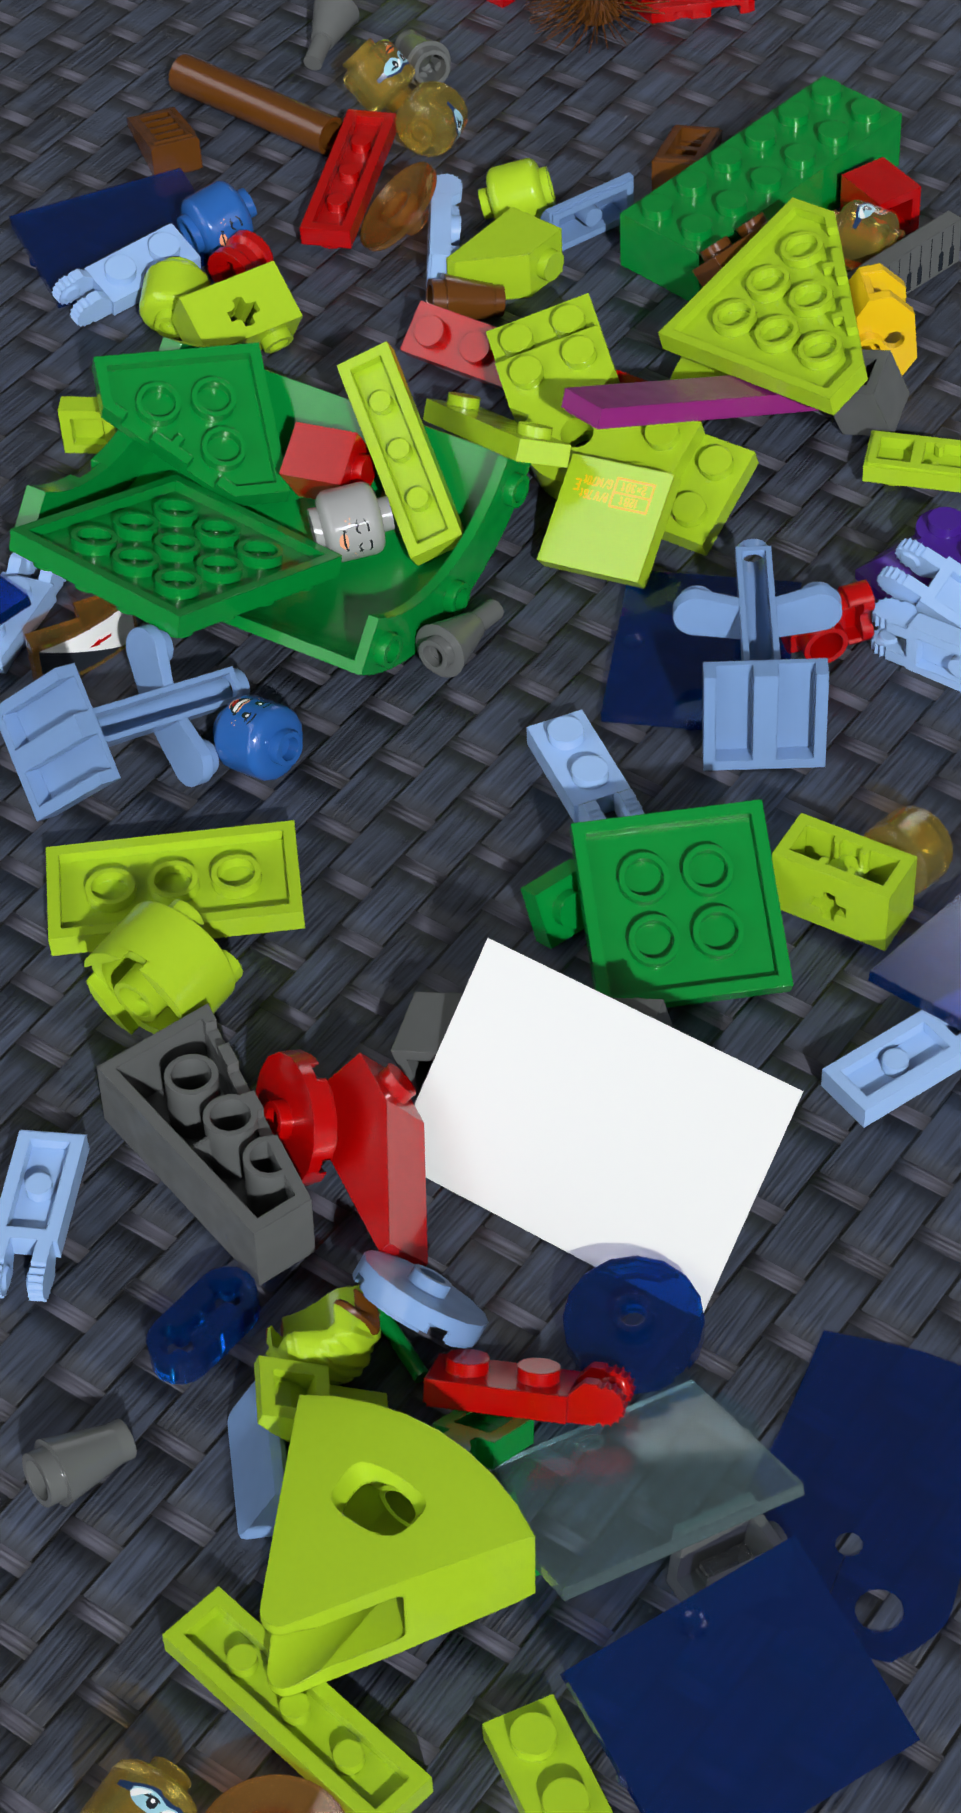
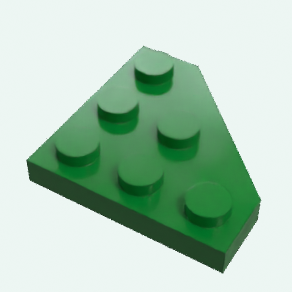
M259 342L93 357L92 373L100 415L105 421L200 486L240 506L287 502L290 489L289 485L279 474L283 463V455Z

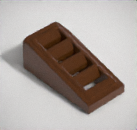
M175 107L127 118L128 127L155 179L158 180L203 168L200 141L193 128Z
M673 126L652 159V191L720 146L723 130L714 127Z

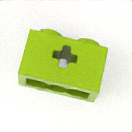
M271 261L179 297L171 320L181 340L201 347L259 342L260 350L264 349L266 354H270L283 349L293 341V336L303 315L275 261Z
M800 813L772 852L780 908L784 912L886 951L913 910L918 857Z

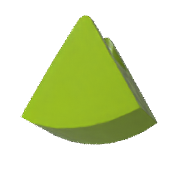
M299 1394L260 1605L262 1626L272 1633L267 1665V1681L270 1689L275 1694L292 1696L401 1653L513 1605L536 1593L535 1535L512 1497L496 1477L469 1451L441 1431L407 1414L374 1403L339 1396Z

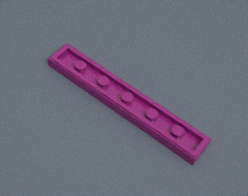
M731 375L565 388L561 406L568 413L596 429L819 411Z

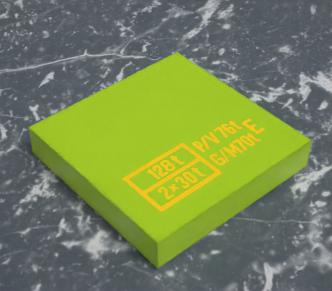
M573 453L537 560L546 567L645 589L681 480L675 474Z

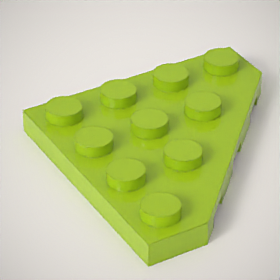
M792 197L658 332L662 348L834 416L868 380L835 212Z

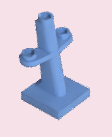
M759 539L744 540L735 547L734 553L737 597L715 593L704 586L696 585L684 589L673 604V620L680 631L689 635L740 639L742 661L703 662V771L825 767L829 694L828 659L781 660L779 638L828 630L835 626L842 617L841 596L827 583L811 582L801 590L775 597L771 545L768 546ZM753 554L762 557L755 562L744 560L746 556Z
M146 624L132 629L126 639V652L138 689V695L93 708L75 663L54 668L1 702L0 732L36 821L57 816L121 779L109 747L153 732L177 778L184 785L195 787L208 782L219 767V757L214 745L210 741L201 738L190 720L223 710L230 702L240 696L250 695V685L246 675L241 670L233 669V666L174 684L170 660L173 657L174 651L171 637L156 626Z

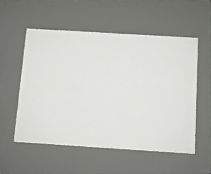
M487 938L414 1106L424 1122L426 1178L700 1322L804 1091Z

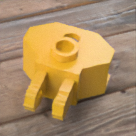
M881 263L859 267L849 279L862 349L890 350L903 376L917 358L915 313L913 307L906 303L905 283Z

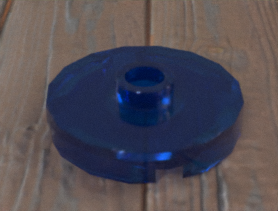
M638 1255L610 1259L586 1272L569 1292L562 1316L567 1351L576 1366L578 1364L581 1370H584L596 1361L608 1363L610 1367H613L615 1364L619 1368L624 1367L626 1372H631V1378L635 1379L633 1385L636 1388L633 1394L659 1391L675 1382L674 1377L681 1374L687 1366L689 1370L698 1359L706 1333L701 1296L688 1277L665 1261ZM629 1313H640L645 1316V1320L637 1325H628L622 1321L623 1317Z

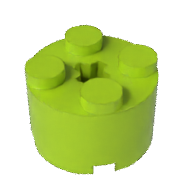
M175 899L169 906L153 901L137 904L85 959L84 967L92 966L93 973L86 980L91 994L106 1014L131 1035L139 1026L155 1034L206 1004H209L214 1014L233 993L235 983L242 977L243 970L239 961L232 954L221 949L214 939L202 928L204 922L201 915L187 902Z

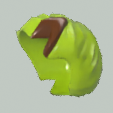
M348 1285L337 1288L307 1308L282 1317L281 1335L270 1325L266 1329V1344L269 1347L266 1355L268 1357L327 1365L329 1384L335 1386L346 1384L353 1380L354 1377L361 1376L363 1368L368 1366L371 1361L374 1345L381 1338L379 1318L381 1312L363 1296L364 1293L359 1288L360 1285L353 1287Z

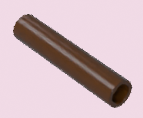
M189 54L179 56L172 64L169 72V85L172 90L325 156L330 154L343 123L336 116Z

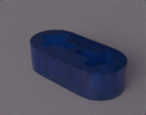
M230 1266L212 1269L203 1275L149 1329L146 1343L153 1372L165 1382L181 1385L194 1382L204 1376L258 1321L261 1308L255 1279L247 1271ZM239 1296L240 1304L237 1306L228 1303ZM221 1298L223 1301H227L216 1309L215 1301ZM190 1341L192 1342L193 1350L187 1353L185 1350L178 1348L170 1355L168 1354L167 1347L174 1344L182 1348Z

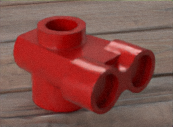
M864 579L839 586L837 592L842 600V617L840 621L828 630L781 637L787 652L795 653L801 651L805 659L827 658L828 663H831L844 653L847 646L870 640L874 636L871 612L875 609V599L868 581Z

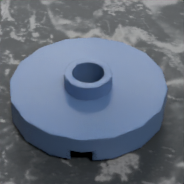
M369 1250L363 1254L352 1273L354 1282L360 1283L359 1288L364 1293L363 1296L385 1314L416 1332L420 1330L427 1334L430 1327L443 1329L447 1333L442 1341H445V1344L451 1347L468 1348L474 1346L488 1324L485 1313L470 1298L452 1286L441 1274L426 1266L413 1264L386 1252Z

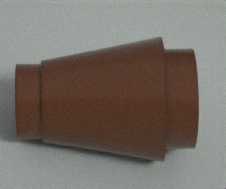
M442 273L440 279L428 280L425 302L475 320L502 317L505 312L506 296L503 284H493Z

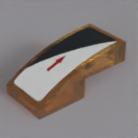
M96 595L73 602L75 619L24 634L34 681L54 668L75 663L81 676L113 658L126 648V639L129 632L138 627L136 616L121 613L116 609L115 605Z

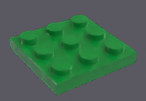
M762 799L571 823L569 831L594 990L611 998L663 999L666 1008L776 994L792 990L794 984Z

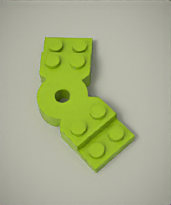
M589 293L486 331L496 362L495 366L515 421L518 423L519 421L532 422L552 427L551 437L571 445L568 466L572 454L575 453L675 474L681 480L662 540L707 556L759 464L755 451L705 434L702 422L700 421L596 429L565 411L561 407L565 388L621 384ZM583 441H589L583 446L575 447L577 444ZM531 463L530 467L541 488L557 499L568 466L564 468Z

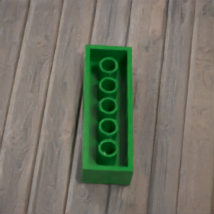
M825 76L820 77L620 213L621 265L690 301L703 288L692 271L705 262L700 252L726 235L732 244L741 239L736 228L761 212L770 220L792 197L834 211L840 207L842 174L881 157L898 166L902 113L880 103L874 98H869L852 90L834 79H829Z

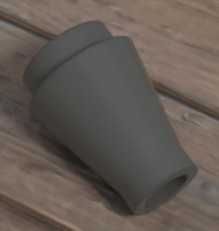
M414 30L404 31L398 36L395 42L396 52L400 51L409 61V64H406L404 69L411 83L422 88H432L442 84L447 79L451 69V57L448 49L442 43L421 36Z
M117 1418L103 1425L36 1440L34 1450L22 1456V1466L28 1485L41 1505L49 1508L59 1503L64 1507H68L119 1466L136 1458L137 1450L129 1428L121 1419Z

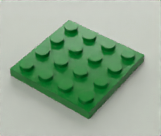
M177 474L11 528L10 551L33 562L36 568L62 577L73 583L76 589L102 598L115 605L116 609L121 613L134 615L163 630L173 638L189 637L195 631L219 622L231 621L235 616L258 607L270 606L275 601L300 591L312 590L316 585L340 577L342 555Z

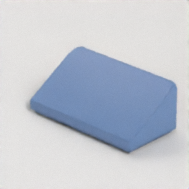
M628 172L543 212L540 219L562 228V251L620 225V213L634 204V176Z
M254 1381L234 1406L227 1421L238 1535L241 1539L245 1540L273 1536L287 1461L286 1441L272 1434L257 1422Z

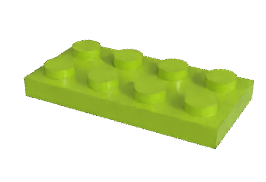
M294 820L46 847L48 941L52 956L92 952L137 904L146 901L158 902L167 906L175 899L187 902L199 912L204 922L202 928L213 939L305 929Z

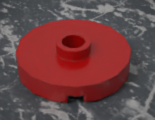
M301 1049L279 1051L268 1056L259 1072L255 1093L264 1108V1116L272 1133L278 1135L304 1186L312 1185L322 1181L327 1173L321 1167L324 1160H332L333 1153L336 1150L337 1113L334 1095L326 1078H316L312 1068L319 1065V1062L312 1054Z

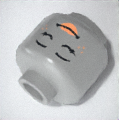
M360 481L323 490L316 497L315 507L307 509L313 541L342 555L341 563L380 553L386 543L385 532L395 530L388 497L376 498L373 488L366 482Z

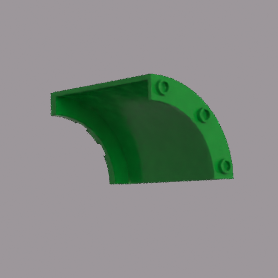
M163 337L159 351L200 348L201 346ZM265 369L283 460L296 422L356 432L366 443L348 398ZM424 425L465 530L453 550L417 566L410 559L393 514L395 530L385 532L386 543L380 553L341 563L340 577L316 585L312 590L300 591L279 599L270 606L258 607L235 616L233 620L224 623L360 676L374 675L394 668L417 653L416 636L423 626L451 618L453 615L458 616L464 611L470 598V592L495 551L514 508H519L526 499L530 483L527 473L531 463L514 461L476 443ZM117 430L108 443L91 459V471L79 478L70 474L52 483L27 485L15 527L174 474L195 484L197 483L123 432ZM376 470L371 487L375 492L376 498L386 496ZM290 486L287 502L242 506L313 541L307 509L315 507L316 499L300 497Z

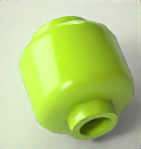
M524 158L490 168L486 174L487 187L478 189L479 201L485 220L491 218L496 220L511 207L540 219L546 209L556 205L555 193L547 166L539 168L535 160L531 158Z
M169 257L152 265L144 275L139 314L144 323L161 336L179 338L180 336L171 320L179 297L210 286L211 282L206 273L191 260L182 257Z

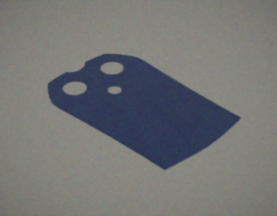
M823 1331L782 1427L745 1499L746 1501L751 1498L768 1522L774 1521L784 1530L792 1548V1560L797 1562L803 1569L805 1583L801 1591L791 1598H770L740 1613L786 1633L796 1628H817V1630L826 1634L835 1642L836 1650L889 1663L918 1649L945 1626L951 1614L961 1578L960 1365L922 1351L895 1344ZM843 1533H854L863 1541V1549L857 1555L845 1556L844 1558V1555L839 1553L835 1547L836 1539ZM736 1562L725 1568L724 1571L738 1565V1563ZM876 1589L886 1590L896 1595L904 1608V1616L900 1624L894 1629L885 1632L871 1631L864 1627L858 1621L855 1613L856 1602L861 1595Z

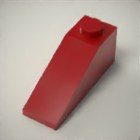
M360 1052L327 1080L333 1091L337 1113V1145L331 1162L378 1251L397 1256L413 1264L427 1266L424 1122L411 1100L416 1095V1090L408 1077L397 1066L389 1063L386 1067H383Z

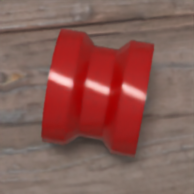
M238 230L227 240L226 247H220L210 255L208 271L213 281L217 283L274 261L270 247L260 236L248 230Z

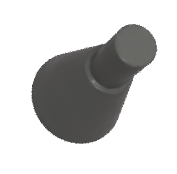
M314 0L311 44L303 60L307 68L314 71L320 70L328 51L357 23L359 9L353 0Z
M488 599L471 613H464L423 626L416 636V648L422 663L433 673L441 677L451 678L458 675L482 639L485 631L503 617L504 610L501 604L494 599Z

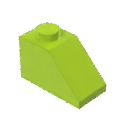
M511 207L446 258L447 274L493 284H503L506 300L532 297L563 272L562 228Z

